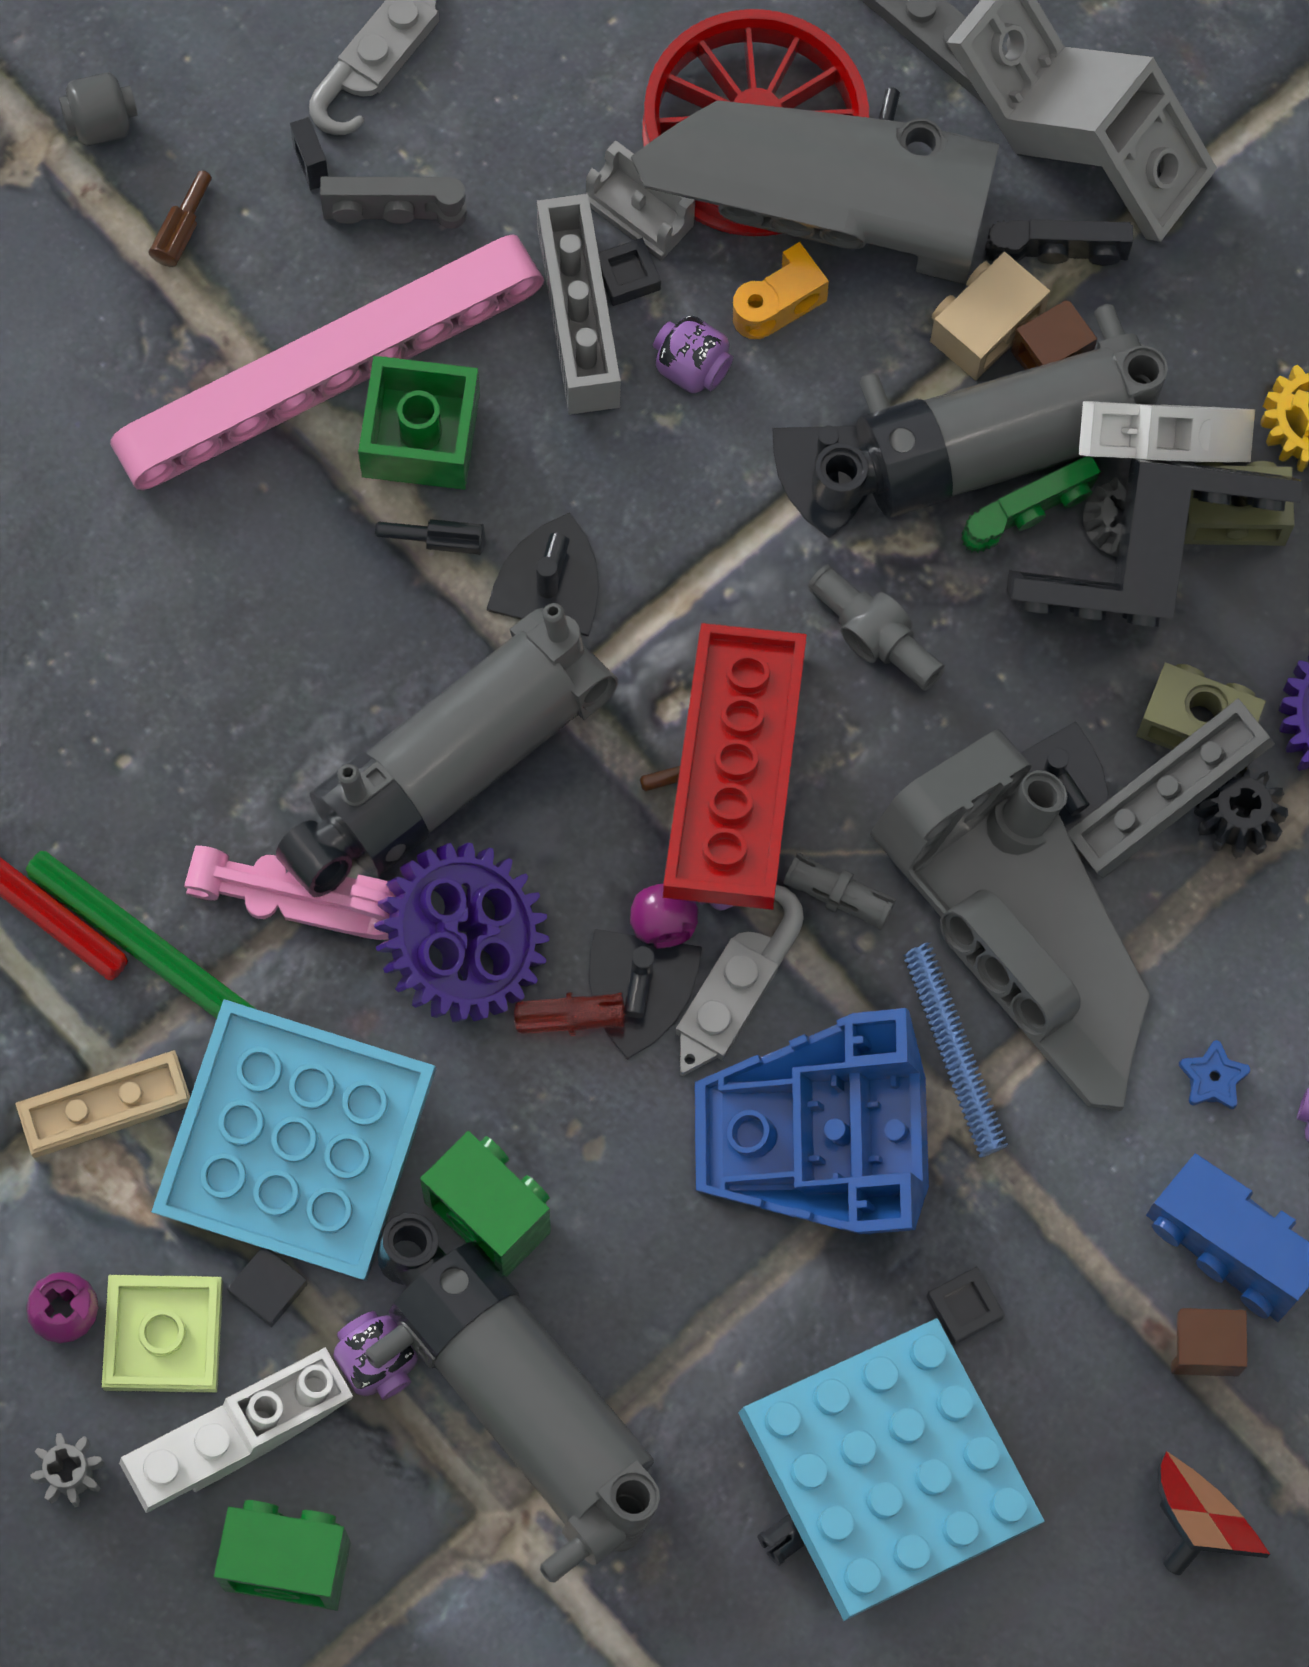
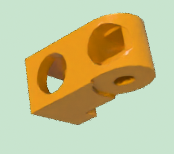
M800 242L783 251L781 269L766 277L763 281H749L742 284L736 290L733 297V324L742 336L749 339L767 337L827 301L829 281Z

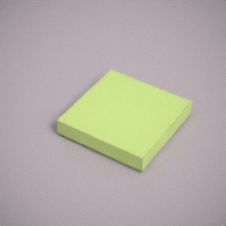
M108 1275L102 1372L103 1390L217 1392L223 1291L222 1277Z

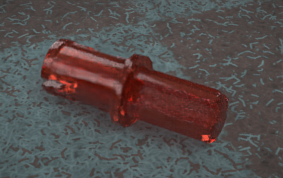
M567 992L566 998L519 1001L514 1008L515 1027L517 1032L521 1034L568 1030L570 1036H575L576 1030L625 1028L623 994L618 992L616 994L574 997L573 992Z

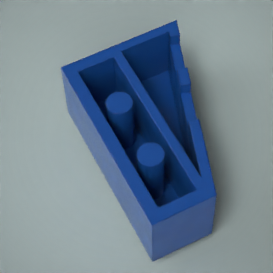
M1195 1153L1153 1203L1146 1216L1154 1221L1152 1228L1164 1241L1175 1247H1178L1181 1243L1197 1256L1196 1264L1206 1275L1220 1283L1226 1280L1242 1293L1240 1299L1249 1310L1261 1318L1267 1319L1271 1316L1279 1322L1309 1288V1241L1291 1230L1296 1224L1294 1218L1282 1210L1274 1218L1251 1199L1253 1195L1252 1190Z

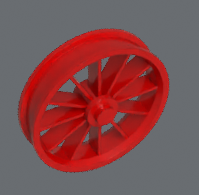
M744 9L725 12L706 18L688 28L671 42L658 59L646 88L642 123L643 147L687 118H659L660 107L666 92L701 108L717 100L795 108L835 84L843 98L846 109L818 110V112L869 118L867 92L863 79L847 52L830 35L817 26L793 15L772 10ZM744 42L747 90L741 92L711 50L733 43ZM752 42L773 44L788 49L767 90L756 88ZM797 53L808 58L824 71L782 98L778 99L775 96ZM698 57L729 100L677 77V75L684 67ZM695 200L694 219L713 229L742 236L782 234L733 222L720 215L718 211L719 205Z

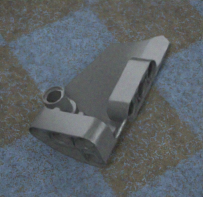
M717 100L655 138L632 155L631 160L645 188L719 205L718 211L720 215L733 222L841 248L860 249L868 243L911 253L918 256L916 272L966 285L1000 144L943 131L935 122L922 118L905 123ZM913 142H922L927 144L932 152L926 156L916 155L909 152L907 146Z
M996 729L907 785L889 804L870 835L941 917L940 929L948 945L1083 1102L1091 1108L1121 1111L1125 1104L1132 1059L1150 993L1117 933L1059 816V812L1065 806L1068 797L1065 786L1054 774L1038 770L1030 772L1031 764L1000 729Z

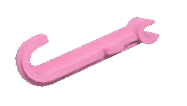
M195 846L184 885L187 888V895L199 899L218 900L219 894L244 899L248 913L257 919L269 918L279 908L285 920L375 940L389 939L388 933L374 928V923L387 919L390 916L389 913L378 906V901L387 897H396L387 887L388 881L359 874L357 879L346 877L335 890L327 895L313 897L290 872L286 873V868L275 855L262 856L256 861L254 866L229 861V856L226 853L207 846Z

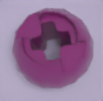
M658 884L645 888L636 894L631 906L630 924L639 940L648 944L653 943L656 948L672 947L686 942L693 936L698 924V907L695 901L663 898V884Z
M69 1272L49 1274L37 1281L29 1293L26 1305L28 1322L34 1332L47 1341L56 1343L75 1341L87 1334L96 1320L99 1308L97 1294L91 1284L78 1274ZM58 1296L65 1302L74 1297L70 1302L74 1312L67 1318L60 1313L50 1318L55 1311L51 1303Z

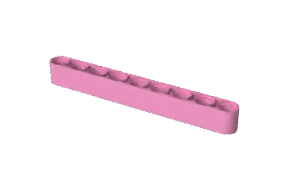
M507 235L129 423L114 434L110 445L134 487L138 490L153 488L370 379L373 356L407 360L528 299L541 288L544 278L518 236Z

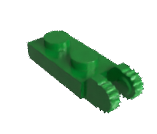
M1085 456L981 508L978 513L974 512L972 516H969L961 533L962 545L967 547L966 550H971V553L973 551L977 553L979 551L984 552L985 548L991 549L998 545L1000 537L1005 530L1015 525L1019 531L1026 530L1041 522L1047 516L1046 510L1060 503L1063 504L1064 508H1070L1086 500L1092 495L1091 488H1093L1100 474V470L1093 457Z

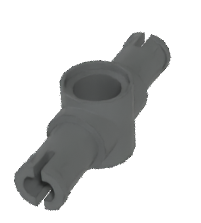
M828 564L816 572L808 584V590L839 616L838 622L842 625L841 634L846 643L858 656L869 663H874L878 658L885 664L892 662L923 691L930 689L941 678L945 665L913 639L914 632L910 629L912 626L911 620L896 600L883 592L877 593L874 597L867 591L860 593Z

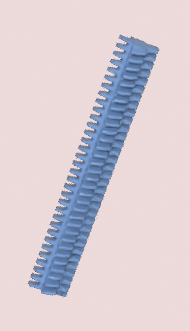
M924 943L919 947L912 948L903 955L907 957L904 961L909 963L907 968L911 970L909 974L914 976L912 981L917 982L914 984V987L919 988L916 992L921 995L918 997L923 1001L921 1005L926 1007L923 1011L929 1013L926 1015V1018L930 1020L928 1024L933 1026L930 1028L931 1031L936 1032L933 1034V1037L937 1038L935 1042L940 1045L937 1047L938 1050L943 1051L940 1053V1056L945 1057L942 1061L947 1064L945 1068L950 1070L947 1074L952 1076L950 1078V1081L954 1083L952 1087L957 1089L954 1092L959 1095L957 1097V1100L961 1101L959 1106L964 1108L962 1110V1113L966 1115L964 1119L969 1121L966 1124L972 1127L969 1129V1132L973 1133L971 1137L976 1140L974 1142V1145L978 1146L976 1151L981 1153L978 1156L981 1158L1005 1148L1008 1143H1001L1006 1137L999 1138L1003 1130L998 1132L996 1130L1001 1124L994 1125L998 1117L992 1119L991 1116L996 1111L989 1112L994 1107L993 1105L987 1106L991 1098L984 1099L989 1094L988 1092L982 1093L986 1085L979 1086L984 1079L977 1080L982 1075L981 1073L975 1074L979 1066L973 1068L972 1065H975L977 1061L970 1062L974 1054H967L972 1048L965 1049L969 1041L964 1043L962 1041L967 1035L960 1036L965 1031L964 1029L958 1030L962 1022L955 1023L960 1017H953V1015L958 1011L950 1010L955 1006V1003L949 1005L948 1002H951L953 998L946 999L950 991L944 992L943 990L948 985L941 986L945 981V978L939 980L943 972L936 973L941 967L934 968L938 960L932 961L931 959L936 954H929L934 948L927 949V946L931 943Z

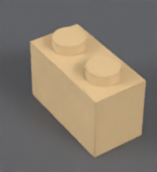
M1003 252L992 264H989L987 261L980 264L969 277L966 283L968 287L957 298L953 295L946 297L932 314L934 324L930 342L975 381L1013 345L1017 328L1046 311L1050 290L1006 252Z

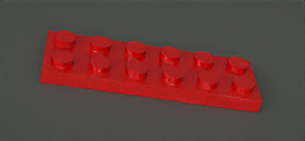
M701 623L663 883V898L774 910L807 634Z

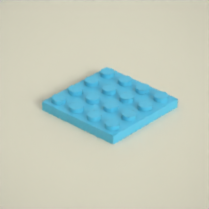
M224 999L151 1212L367 1281L437 1069L436 1066Z
M938 1318L746 1405L738 1412L843 1621L1024 1534L1044 1522L1039 1509Z

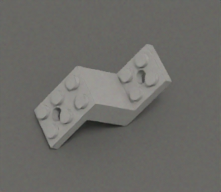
M980 0L946 42L1015 154L1102 166L1145 239L1161 242L1217 170L1215 163L1154 57L1065 47L1037 0ZM1008 33V34H1009V37H1008V39H1007V51H1008V52H1007V54L1004 56L1003 51H1002V44H1003V39H1004L1005 35ZM1160 159H1161V162H1160V173H1161V176L1158 178V175H1157V167H1158V163H1159V161H1160Z

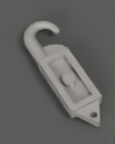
M437 0L384 1L339 55L338 63L313 92L309 101V114L314 124L320 130L331 135H346L356 131L364 123V119L360 115L347 122H336L328 116L327 107L341 90L363 97L373 96L377 92L380 94L438 24L439 11L436 10Z
M776 885L775 900L782 905L784 917L772 937L770 938L761 933L743 932L731 938L676 1027V1035L680 1036L681 1076L687 1075L716 1058L721 1061L724 1060L800 933L804 920L803 908L796 895L786 887ZM691 1057L695 1062L687 1064L685 1059Z

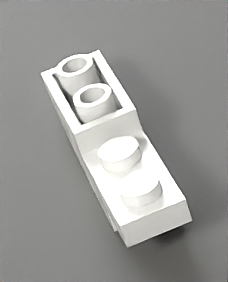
M1083 401L1079 455L1164 461L1251 462L1255 410Z
M325 1347L225 1398L222 1406L122 1456L119 1464L145 1512L148 1513L192 1489L194 1492H197L273 1450L350 1401L353 1395Z

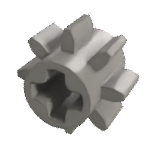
M57 1433V1446H54L48 1452L40 1448L35 1450V1453L43 1461L42 1470L35 1471L30 1476L35 1483L49 1482L51 1484L45 1494V1499L49 1503H54L60 1494L68 1496L74 1507H78L80 1493L84 1492L87 1488L99 1492L101 1489L95 1480L92 1479L93 1470L100 1469L105 1463L98 1456L85 1457L91 1443L85 1436L80 1438L76 1445L73 1446L68 1444L61 1433ZM71 1458L77 1466L81 1467L72 1471L73 1480L65 1483L55 1473L63 1470L64 1459Z

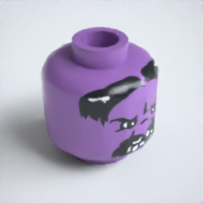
M696 316L684 317L676 325L671 321L667 322L659 331L653 343V348L658 350L656 358L658 372L689 393H698L705 388L709 391L714 390L727 374L733 361V356L728 353L730 347L728 338Z
M375 1311L368 1312L348 1323L337 1333L340 1341L334 1349V1360L353 1391L358 1395L370 1396L378 1393L382 1400L398 1394L411 1383L407 1374L414 1368L418 1360V1354L411 1345L380 1368H374L365 1356V1352L369 1347L397 1327V1324L388 1315L378 1317Z

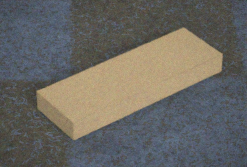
M173 1050L16 1102L15 1104L33 1158H37L187 1108L190 1094L176 1051Z

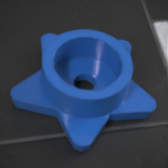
M1213 1041L1203 1057L1184 1058L1179 1062V1067L1190 1078L1191 1091L1189 1103L1194 1106L1207 1101L1219 1102L1229 1109L1237 1107L1236 1085L1249 1075L1250 1067L1247 1064L1229 1060L1220 1041ZM1211 1072L1218 1073L1219 1080H1211L1209 1074Z

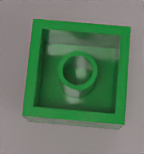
M373 356L358 449L362 478L466 490L480 398L478 368Z
M468 1130L420 1177L424 1203L465 1243L476 1241L502 1274L507 1277L551 1233L550 1208L546 1205L550 1197L530 1176L525 1175L520 1180L505 1165L509 1161L508 1156L492 1139L485 1136L479 1141Z
M245 1500L243 1509L228 1506L214 1578L224 1591L338 1611L351 1541L344 1526L335 1523L336 1516L319 1511L302 1510L300 1519L287 1517L278 1513L279 1506L255 1500Z

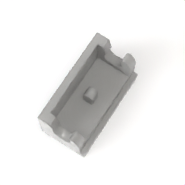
M615 140L606 150L604 158L606 162L602 170L597 172L592 168L588 173L586 194L589 196L590 208L632 240L643 237L648 251L662 261L694 226L695 200L645 188L631 160V156L634 153Z

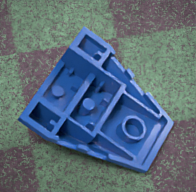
M907 1008L849 1014L836 1020V1025L809 1037L806 1034L790 1040V1045L763 1057L759 1055L753 1056L695 1082L696 1191L699 1193L857 1234L916 1229L929 1187L926 1077L910 1012Z

